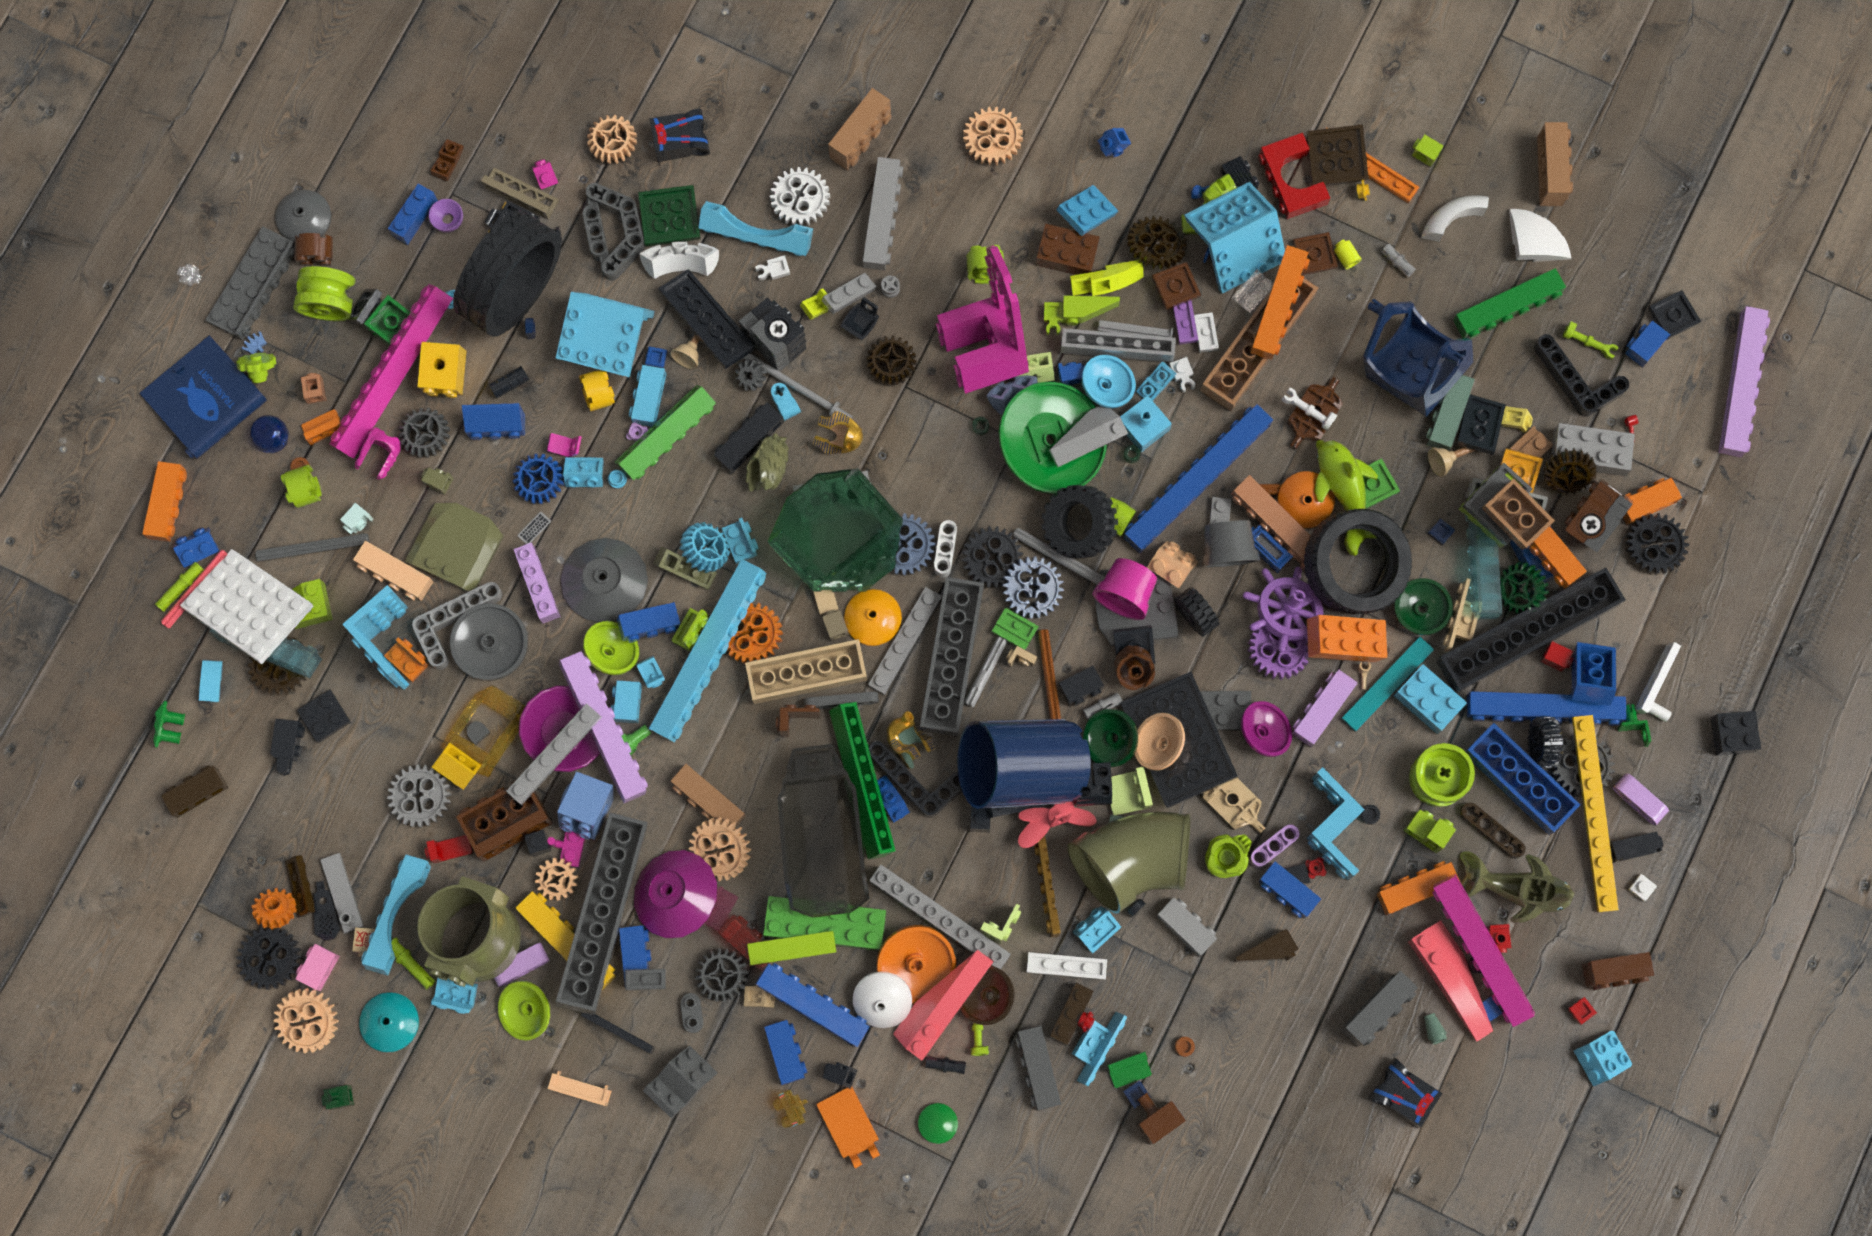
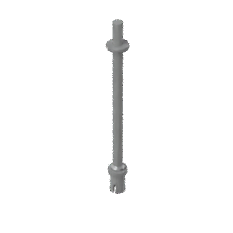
M752 354L742 358L745 360L750 359L751 361L756 359L758 364L762 363V370H766L768 374L829 410L830 417L835 411H839L853 418L852 415L839 408V402L835 404L830 403Z

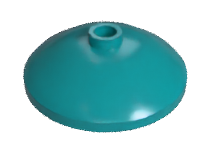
M392 992L379 994L364 1006L359 1020L360 1032L365 1042L375 1050L381 1052L399 1051L408 1046L417 1034L419 1028L418 1011L412 1001L401 994ZM385 1018H389L390 1022L388 1025L383 1023Z

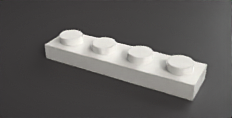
M1028 952L1027 973L1106 980L1107 959Z

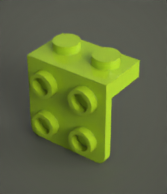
M690 608L671 641L691 652L710 618L706 611L701 609L698 612Z

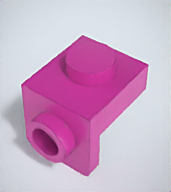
M541 159L534 163L535 166H532L541 190L558 183L549 160Z

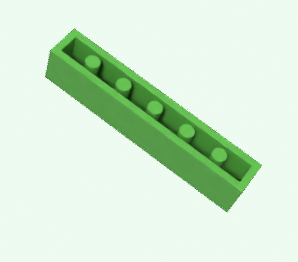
M696 385L614 462L630 479L641 478L645 474L644 470L649 466L655 465L661 454L669 452L676 440L679 441L684 438L686 431L690 427H695L703 415L709 414L716 402L702 386Z

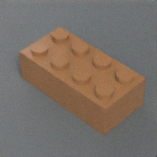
M873 88L869 91L828 144L831 160L847 171L851 166L854 167L857 164L859 155L867 151L870 146L869 142L873 138H877L883 124L886 125L892 117L890 99Z
M1545 122L1537 136L1540 206H1563L1564 202L1568 200L1570 193L1573 192V182H1570L1572 164H1569L1572 150L1568 145L1571 131L1568 129L1567 122Z

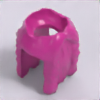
M375 427L368 434L365 443H363L359 457L355 461V468L359 469L372 444H377L389 452V456L376 478L380 480L387 476V472L393 466V463L396 462V458L400 453V441L397 437L385 435L384 431Z

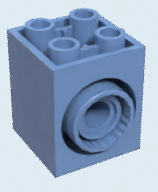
M576 771L572 782L567 785L560 801V807L557 812L559 827L568 833L575 832L584 839L595 840L614 800L613 785Z

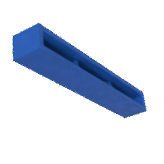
M1471 691L1467 694V718H1473V721H1484V718H1490L1493 722L1511 719V722L1531 720L1532 723V720L1536 717L1551 716L1558 720L1559 724L1562 721H1569V724H1572V717L1593 715L1594 725L1608 722V725L1617 726L1626 720V697L1614 696L1611 706L1575 701L1572 700V695Z

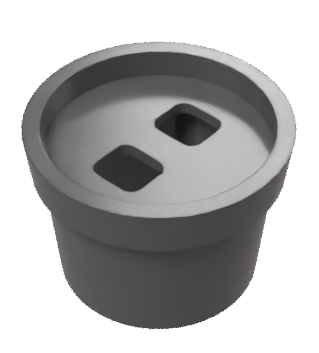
M1228 521L1204 526L1205 555L1203 556V567H1225L1260 561L1259 552L1255 549L1250 521Z

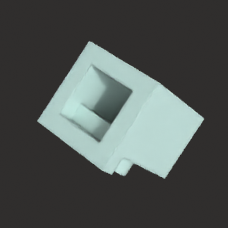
M355 503L340 520L344 524L343 528L349 534L353 532L356 534L364 529L367 520L372 521L373 518Z

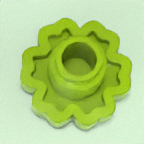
M266 353L244 355L236 361L237 369L239 371H247L253 383L265 382L268 370L277 364L276 357L273 354Z

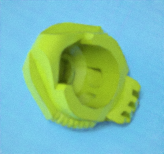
M1226 834L1216 836L1210 841L1206 852L1205 862L1207 869L1211 874L1220 878L1241 875L1247 869L1249 862L1247 854L1252 843L1245 834L1234 837Z

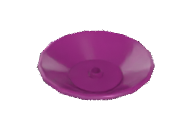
M554 686L540 691L527 702L520 716L519 736L525 752L533 760L542 753L560 733L559 731L564 729L580 711L569 686ZM590 731L553 771L571 772L586 767L600 755Z
M686 850L668 851L654 858L641 871L634 889V907L639 921L651 933L663 938H681L698 930L710 917L717 901V881L711 866L701 856ZM672 888V893L668 894V890Z

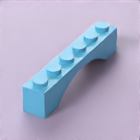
M706 201L701 208L699 229H703L705 232H715L722 234L724 237L738 238L743 242L750 241L762 247H773L778 251H789L797 256H806L810 249L813 228L794 224L778 230L760 229L740 221L724 205Z
M405 855L404 859L400 861L397 877L391 883V892L384 900L383 912L377 917L375 932H372L369 937V947L367 951H364L361 958L365 969L389 975L395 960L391 940L395 916L404 901L415 890L425 884L431 869L428 861Z

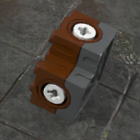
M1600 479L1599 482L1595 480L1588 490L1590 492L1587 497L1583 496L1576 506L1577 511L1575 513L1571 511L1564 523L1566 525L1565 531L1595 552H1598L1633 504L1630 498L1603 479Z

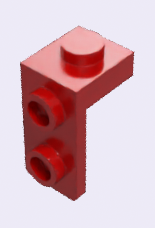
M466 835L441 842H436L435 840L426 842L425 854L427 859H430L433 863L473 853Z

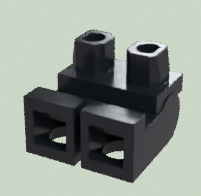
M1111 762L1093 763L1094 783H1092L1090 767L1087 787H1082L1080 791L1082 795L1076 799L1077 807L1112 804Z

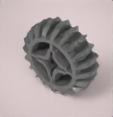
M421 407L418 413L412 410V416L406 414L407 421L401 420L404 426L399 427V430L402 432L398 434L399 438L402 439L400 443L413 456L417 453L419 458L423 454H425L426 458H429L431 452L436 456V450L443 451L441 445L445 446L448 444L444 440L450 438V435L447 434L450 431V428L447 426L448 421L443 420V414L438 415L437 410L431 412V409L428 407L425 412ZM422 420H425L422 424H416ZM434 422L438 424V435L432 432ZM411 430H414L416 433L414 443L410 439ZM420 431H421V432H422V431H423V432H426V431H427L429 434H425V433L421 434ZM427 441H432L430 444L424 445Z
M718 948V955H715L711 950V958H708L706 955L703 956L706 960L705 964L702 961L698 962L703 967L702 969L696 968L695 970L697 973H701V976H696L695 980H702V982L697 984V987H705L701 991L703 995L709 991L708 999L715 995V1002L719 1001L720 996H722V1001L726 1002L727 995H729L731 1000H734L732 993L735 992L739 996L741 993L737 989L739 987L743 990L745 989L741 982H748V979L744 978L743 975H747L749 972L748 970H742L747 965L746 963L739 964L743 959L741 956L734 959L736 956L735 951L729 956V949H725L724 954H722L721 949ZM723 959L733 962L737 970H726ZM714 961H717V969L712 973L706 974L708 967ZM721 969L724 973L729 974L724 977L723 984L721 979L716 977ZM737 977L734 986L726 990L727 981L730 978ZM706 980H717L720 991L711 989Z

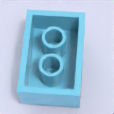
M1424 664L1394 695L1395 698L1437 735L1467 703Z

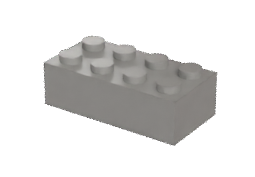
M1559 423L1553 432L1551 455H1557L1558 450L1564 452L1565 448L1568 451H1571L1573 448L1576 451L1582 449L1583 453L1588 452L1590 457H1593L1597 467L1596 472L1626 476L1632 467L1635 434Z

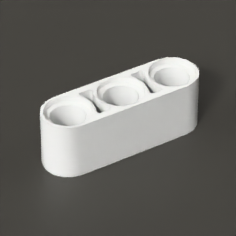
M951 520L942 522L939 529L934 572L941 578L947 577L952 568L957 526ZM946 527L954 530L951 534L943 532ZM944 545H947L951 548V550L947 553H944L940 550V548ZM940 564H946L948 569L940 571L937 567Z

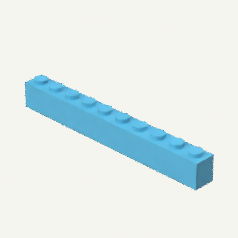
M741 559L649 727L650 730L674 743L681 736L684 724L690 719L694 706L701 699L703 689L708 686L713 671L719 666L721 656L727 651L731 638L738 631L740 621L745 618L750 603L756 598L758 588L765 581L767 573L761 568Z

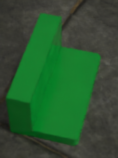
M1146 1052L1107 1066L1115 1088L1152 1075L1147 1062Z

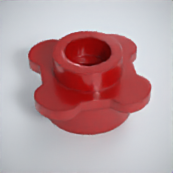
M1318 857L1316 860H1307L1305 862L1310 879H1314L1315 876L1323 877L1326 875L1327 871L1324 869V860Z
M1091 1011L1089 1013L1083 1012L1079 1019L1078 1026L1083 1029V1032L1091 1029L1094 1024L1095 1018H1093L1094 1015Z

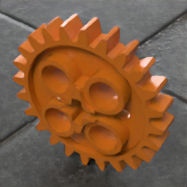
M750 603L745 618L740 621L739 624H744V628L741 631H737L735 636L731 638L727 651H730V657L735 656L737 662L741 658L743 664L747 660L751 662L761 660L762 657L766 659L768 658L767 654L775 655L772 651L773 648L779 649L776 642H782V639L778 637L783 635L782 630H778L782 627V624L777 623L779 617L774 616L775 612L773 610L768 612L769 608L767 606L762 609L761 604L758 603L755 608L754 604ZM757 619H763L760 625H754ZM750 631H754L752 637L749 636L751 634ZM761 637H768L765 643H759ZM743 642H749L747 648L741 649Z

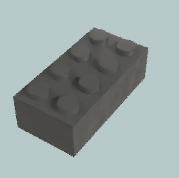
M1402 971L1394 973L1340 1030L1357 1047L1369 1045L1376 1037L1373 1034L1376 1031H1382L1389 1024L1387 1020L1390 1017H1395L1403 1009L1401 1005L1410 1002L1416 996L1414 991L1418 987Z

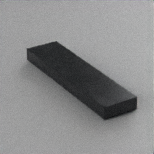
M586 1013L581 1014L584 1018L650 1054L655 1050L651 1044L596 1014L595 1016Z

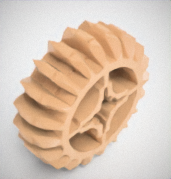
M615 114L612 119H610L609 115H606V120L600 117V123L594 122L595 128L590 127V134H587L589 139L587 144L590 147V152L594 153L596 159L600 157L602 163L606 159L608 164H611L612 160L616 164H618V159L625 161L624 156L630 157V151H635L633 145H637V140L635 139L637 134L634 132V126H630V122L628 120L624 121L622 116L617 120ZM621 130L627 135L626 141L620 137ZM599 138L605 142L604 149L598 145Z

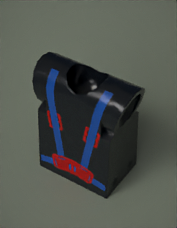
M693 109L685 114L649 118L657 162L689 157L691 155L707 156L710 154L708 138L703 133L705 122L702 109Z
M1394 1057L1385 1070L1384 1082L1375 1086L1368 1100L1386 1106L1416 1128H1421L1443 1093L1409 1072Z

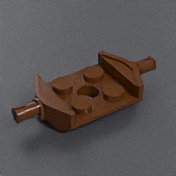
M1333 377L1326 387L1318 384L1310 385L1301 400L1308 405L1312 404L1319 408L1326 417L1330 412L1337 414L1343 405L1341 399L1334 392V389L1340 382L1339 379L1334 383L1336 378ZM1296 406L1287 421L1296 436L1290 444V447L1294 446L1293 449L1297 450L1301 441L1321 440L1326 432L1322 428L1320 421L1311 415H1306L1305 411Z

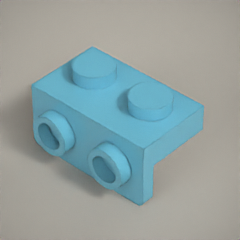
M438 978L435 996L431 1000V1004L437 1008H448L461 1014L469 1013L475 1004L478 984H473V987L467 984L465 987L454 984L453 981H444Z

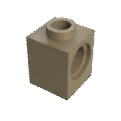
M834 609L825 613L822 619L831 642L849 635L840 610L836 611Z

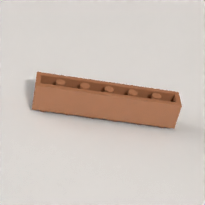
M1249 475L1231 493L1233 501L1239 506L1242 505L1250 518H1255L1266 532H1269L1288 553L1293 555L1292 559H1296L1304 571L1305 547L1307 546V541H1309L1310 534Z

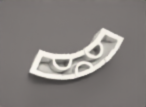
M1479 195L1464 196L1446 203L1431 216L1421 238L1440 242L1444 230L1455 219L1472 215L1483 216L1488 207L1489 197Z
M672 242V246L661 248L658 245L641 252L640 259L645 270L654 279L667 273L686 271L688 269L692 272L708 276L717 265L719 250L702 243L696 246L688 245L687 242Z

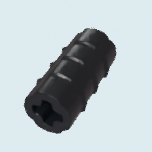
M519 366L488 385L497 399L520 385L522 386V384L529 381V378L522 366Z

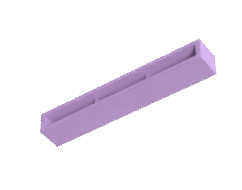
M1746 306L1740 313L1718 453L1742 457L1750 449L1751 442L1748 439L1749 434L1753 431L1751 420L1756 412L1754 401L1759 393L1757 382L1762 374V371L1759 369L1760 364L1764 360L1763 346H1765L1767 341L1765 330L1770 323L1768 310Z
M581 651L560 660L559 666L579 709L581 710L587 703L602 717L590 730V733L623 803L645 795L646 788L648 787L644 777H640L638 770H640L639 765L635 759L632 760L629 754L631 753V748L628 742L624 743L621 737L623 731L620 725H616L613 720L615 718L614 712L611 707L608 708L606 705V695L603 690L600 691L597 684L599 681L596 674L591 673L589 659L583 656Z

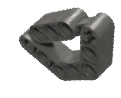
M591 183L586 187L589 205L583 210L589 247L593 258L601 262L605 278L613 281L619 278L645 249L638 209L632 198L600 184ZM610 199H616L613 204L608 203ZM627 206L633 207L630 211L624 210ZM599 208L620 216L623 222L625 239L610 255ZM590 214H596L595 218H588ZM631 223L636 224L634 228L628 227V225ZM594 231H600L597 236L591 235ZM635 240L640 241L638 245L631 244ZM598 248L604 249L601 253L595 252ZM621 254H628L624 259L619 258Z

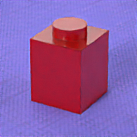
M1552 641L1548 644L1540 662L1562 672L1565 668L1571 666L1574 659L1571 657L1573 651Z

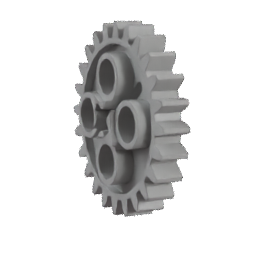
M417 764L416 770L409 766V772L402 769L403 776L395 775L398 781H391L390 783L394 785V788L388 789L392 795L388 796L387 799L393 801L388 806L395 808L391 813L393 815L399 814L396 819L400 821L404 818L403 824L407 825L410 822L413 828L416 823L422 828L423 822L430 826V820L437 823V816L444 817L441 811H448L445 804L451 803L450 800L446 799L452 795V793L446 791L450 788V785H444L447 778H441V774L438 772L435 774L436 770L433 768L429 770L427 765H424L423 769H421L420 765ZM418 779L421 780L420 787H418L417 784ZM432 781V789L425 790V784ZM408 783H413V789L409 792H406V785ZM419 791L423 794L420 797V801L416 798L419 795ZM432 800L434 802V806L431 809L426 810V803ZM409 802H414V808L411 811H407L406 805ZM419 805H421V808H422V812H421V813L418 812V811H419Z

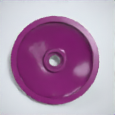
M1258 701L1252 703L1244 710L1241 717V729L1245 740L1253 750L1267 757H1276L1288 750L1292 741V729L1286 715L1277 706L1269 702Z

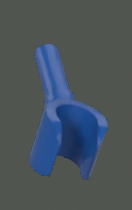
M1194 186L1191 190L1192 199L1201 198L1202 192L1209 186Z

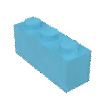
M642 365L641 371H638V388H635L633 392L635 402L634 406H631L629 410V417H631L633 423L652 427L657 422L667 375L664 368Z

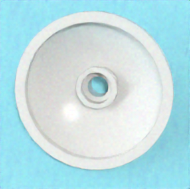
M874 972L863 977L856 985L853 993V1006L857 1015L867 1020L866 1023L877 1028H889L898 1025L908 1016L912 1006V994L906 982L899 976L890 972ZM882 1003L884 1007L881 1008L878 1004Z

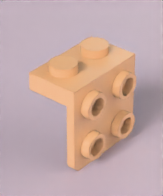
M1166 541L1157 550L1147 568L1177 588H1180L1190 571L1198 564V560H1196L1192 553L1181 550L1180 546L1175 542Z

